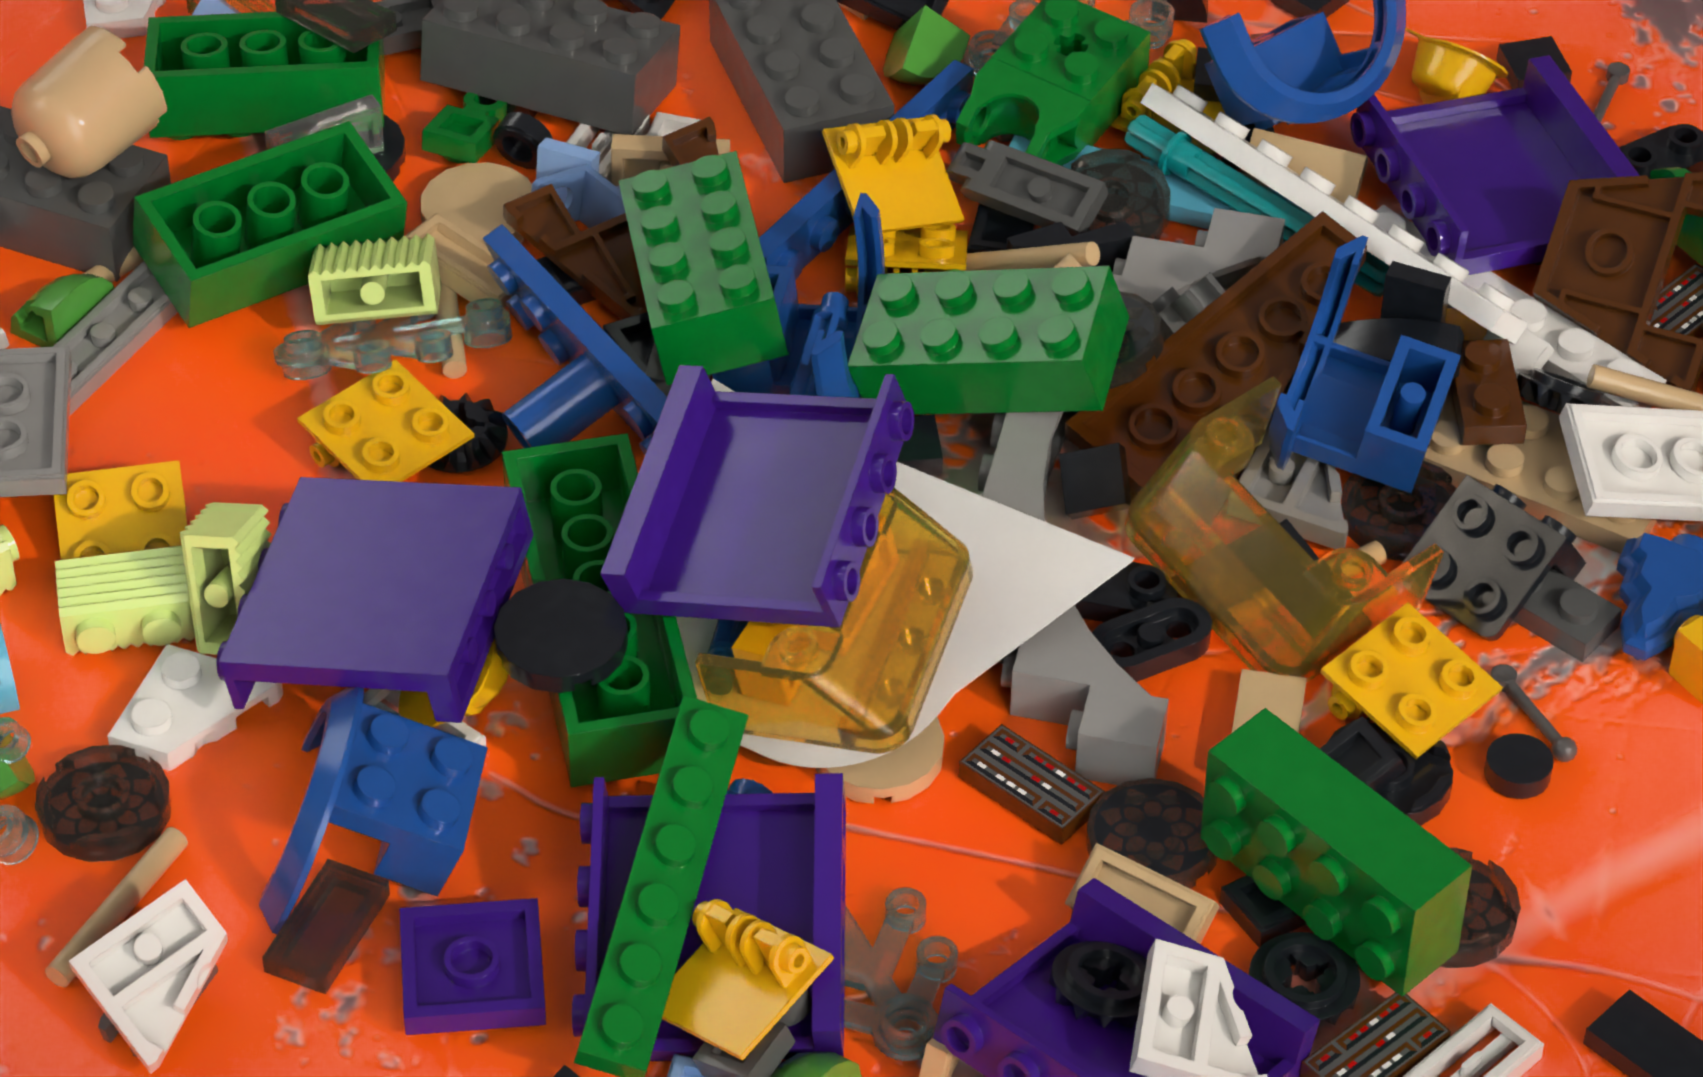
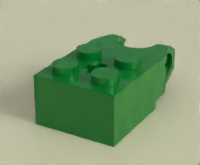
M1041 0L975 75L971 95L956 121V143L961 145L963 142H967L977 146L999 135L1014 134L1025 137L1030 141L1025 153L1060 166L1074 160L1086 145L1093 146L1121 114L1123 94L1128 89L1138 86L1140 75L1149 66L1151 32L1077 0Z

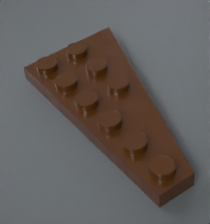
M1325 212L1319 213L1229 287L1226 292L1209 304L1203 311L1188 321L1110 385L1103 411H1079L1065 422V437L1080 450L1120 443L1124 446L1130 492L1200 549L1268 429L1280 393L1286 395L1288 393L1310 333L1337 248L1357 237ZM1367 245L1358 272L1366 260Z

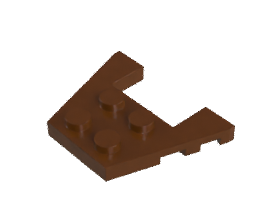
M710 116L663 136L662 150L672 166L693 162L707 155H719L716 144L715 125ZM552 184L503 204V217L508 225L622 320L647 312L626 213L580 231Z
M1703 172L1685 173L1684 177L1649 179L1648 175L1569 180L1532 291L1535 299L1666 379V384L1695 392L1703 369V339L1650 326L1685 216L1691 214L1703 218Z

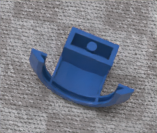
M1373 0L1374 30L1370 47L1341 54L1324 11L1292 19L1253 40L1250 39L1239 12L1227 15L1199 29L1212 58L1211 61L1204 65L1225 114L1242 125L1254 123L1255 128L1264 130L1281 122H1286L1287 125L1324 122L1345 115L1361 106L1382 86L1397 61L1405 35L1406 0Z
M860 193L853 215L858 253L857 307H848L846 313L848 326L845 335L843 331H836L825 337V330H818L811 352L817 396L862 398L849 372L848 362L877 274H885L880 210L867 193ZM766 265L788 355L715 373L712 376L713 379L735 392L788 395L814 310L820 307V305L798 303L793 267Z
M1362 235L1338 247L1335 252L1326 285L1287 395L1280 393L1276 403L1267 441L1278 469H1285L1292 452L1412 493L1461 355L1402 334L1391 362L1334 343L1368 241V237Z
M346 687L329 697L321 706L303 740L302 751L309 752L320 746L291 833L259 901V907L272 933L279 935L310 872L328 822L382 841L374 875L438 897L464 851L488 747L363 703L364 688Z

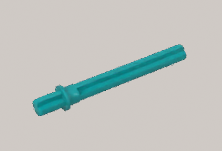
M1139 115L1127 127L1128 131L1124 138L1126 144L1158 163V170L1162 174H1176L1235 211L1285 219L1284 241H1287L1315 218L1191 143V136L1184 131L1176 134L1146 115ZM1367 251L1366 260L1358 272L1354 284L1374 296L1381 297L1384 293L1386 273L1390 266Z

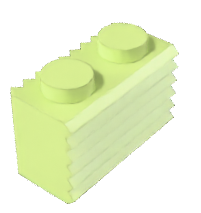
M427 233L423 239L415 234L411 240L403 235L399 241L391 236L387 242L379 238L375 243L367 239L363 245L355 240L351 246L343 241L339 247L331 242L327 248L318 244L314 249L308 281L316 325L438 314L441 280L435 238Z
M219 502L205 504V509L200 510V514L195 515V520H191L190 525L185 526V531L180 532L196 647L200 654L217 655L221 643L228 641L237 621L239 602L244 594L249 593L258 573L261 552L263 549L269 548L271 544L267 540L272 534L266 529L270 522L264 517L269 510L262 504Z
M182 545L55 561L58 610L66 653L72 656L78 651L84 654H99L108 650L113 651L117 646L123 649L128 648L130 645L139 648L143 643L150 646H164L173 642L178 643L183 638L188 641L195 638Z

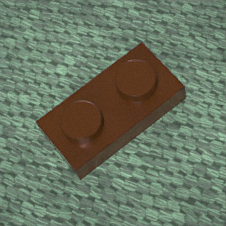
M1508 339L1463 340L1459 377L1453 378L1450 386L1462 445L1524 444L1527 423Z

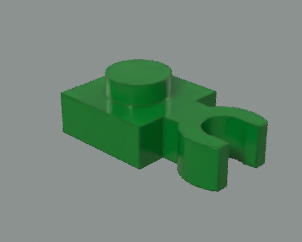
M467 92L463 97V109L446 105L423 129L422 150L442 155L445 159L454 163H477L495 144L493 133L507 115V102L497 100L494 104L483 105L479 104V96L477 94Z

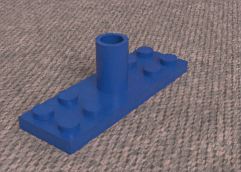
M501 224L483 237L494 260L487 268L499 287L508 296L512 295L505 303L517 322L526 331L535 326L542 333L538 336V339L556 364L560 366L566 361L569 362L568 365L502 413L508 428L523 448L564 443L572 440L613 409L642 440L639 443V447L645 455L667 396L508 229Z

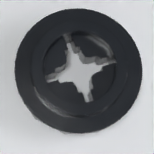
M1534 368L1532 374L1519 372L1517 376L1521 397L1559 414L1566 403L1611 406L1602 401L1603 392L1587 388L1583 383L1546 370Z
M467 392L459 400L453 401L440 395L438 400L467 425L474 433V438L428 467L443 472L462 473L483 468L495 461L502 454L508 442V429L502 417L503 412L494 410L490 398L473 403Z
M1309 932L1286 933L1268 940L1255 952L1249 967L1250 976L1318 1019L1325 1020L1335 1025L1344 1010L1354 1009L1360 989V971L1356 961L1330 940H1323L1314 933ZM1292 974L1298 975L1304 981L1316 979L1315 993L1313 991L1309 992L1303 985L1292 988Z
M1102 941L1080 942L1066 947L1056 956L1052 965L1049 984L1056 988V1003L1063 1006H1073L1076 1019L1090 1016L1098 1019L1103 1029L1111 1021L1115 1020L1124 1027L1132 1028L1138 1018L1147 960L1135 951L1114 943ZM1114 980L1117 981L1115 988L1099 989L1105 984L1110 985Z

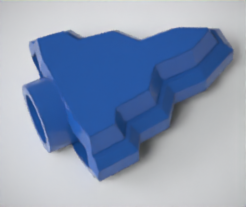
M1643 533L1638 538L1627 539L1616 568L1624 577L1620 586L1619 596L1627 605L1620 624L1622 649L1624 653L1633 656L1636 660L1641 659L1645 661L1671 647L1676 631L1688 618L1694 615L1703 616V539L1692 534H1679L1670 541L1647 533Z

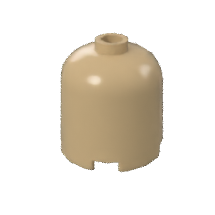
M89 26L69 41L17 89L11 107L12 121L16 134L19 137L16 139V145L20 153L30 164L38 168L44 166L53 173L71 179L84 178L103 168L154 129L160 122L158 118L167 112L163 91L147 66H144L137 72L131 63L119 53L127 46L121 38L104 28Z

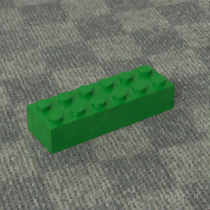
M628 433L502 451L504 487H521L534 533L520 569L524 587L527 588L542 581L570 579L591 583L611 594L600 573L638 475ZM624 613L628 628V646L622 664L606 680L591 686V680L585 683L574 684L575 691L563 693L549 692L571 788L593 784L594 777H604L605 782L660 773L682 697L685 695L697 699L676 616Z

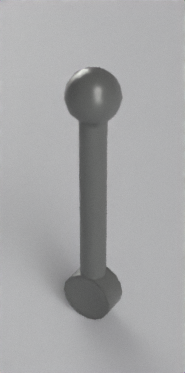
M1613 62L1608 65L1606 74L1608 83L1593 112L1600 123L1618 86L1628 82L1630 68L1622 62Z
M1507 664L1493 667L1491 677L1503 687V692L1507 691L1552 744L1551 751L1553 757L1560 762L1573 760L1578 753L1576 742L1569 737H1562L1516 683V670Z

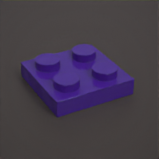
M538 898L399 908L405 1035L546 1025Z

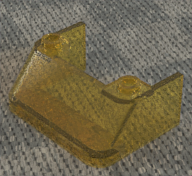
M1272 376L1195 424L1132 499L1125 520V531L1135 547L1154 567L1160 569L1165 574L1166 580L1183 598L1198 602L1209 612L1214 632L1250 670L1269 672L1282 676L1307 678V683L1321 674V668L1407 602L1419 611L1444 552L1435 543L1389 573L1369 554L1354 548L1332 550L1316 561L1311 558L1234 476V474L1249 464L1254 448L1262 444L1282 385Z
M894 487L891 493L885 495L878 515L879 528L877 539L874 545L866 550L860 568L859 592L854 601H849L841 627L828 628L809 625L789 627L772 639L762 662L699 653L695 665L707 702L749 715L743 734L875 754L886 753L899 748L907 742L913 733L973 578V568L966 545Z

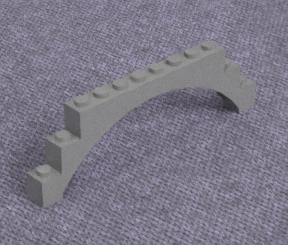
M1214 208L1209 230H1198L1194 245L1133 236L1127 259L1116 258L1112 274L1121 296L1133 298L1146 307L1172 286L1179 295H1182L1208 273H1211L1226 291L1283 244L1285 219ZM1127 308L1129 318L1138 321L1143 314L1144 308ZM1128 321L1126 331L1132 329L1135 323ZM1138 325L1136 329L1130 332L1133 341L1138 340L1133 334L1142 326ZM1124 335L1122 345L1129 343L1127 335ZM1129 346L1121 347L1118 359H1127ZM1143 348L1129 360L1116 365L1112 379L1139 356L1147 352L1146 349ZM1079 411L996 413L991 432V447L996 448L994 455L984 453L979 470L978 491H983L982 496L1045 521L1044 501L1046 488L1058 455L1066 440L1065 422ZM952 601L948 611H954ZM1075 605L997 662L1003 664L1001 686L1011 688L1010 715L1068 725L1065 747L1066 749L1076 750V773L1087 780L1124 787L1138 784H1155L1165 744L1169 699L1151 696L1123 670L1089 630Z

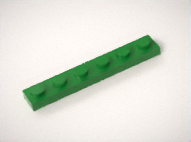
M683 695L573 1063L618 1077H645L749 715Z

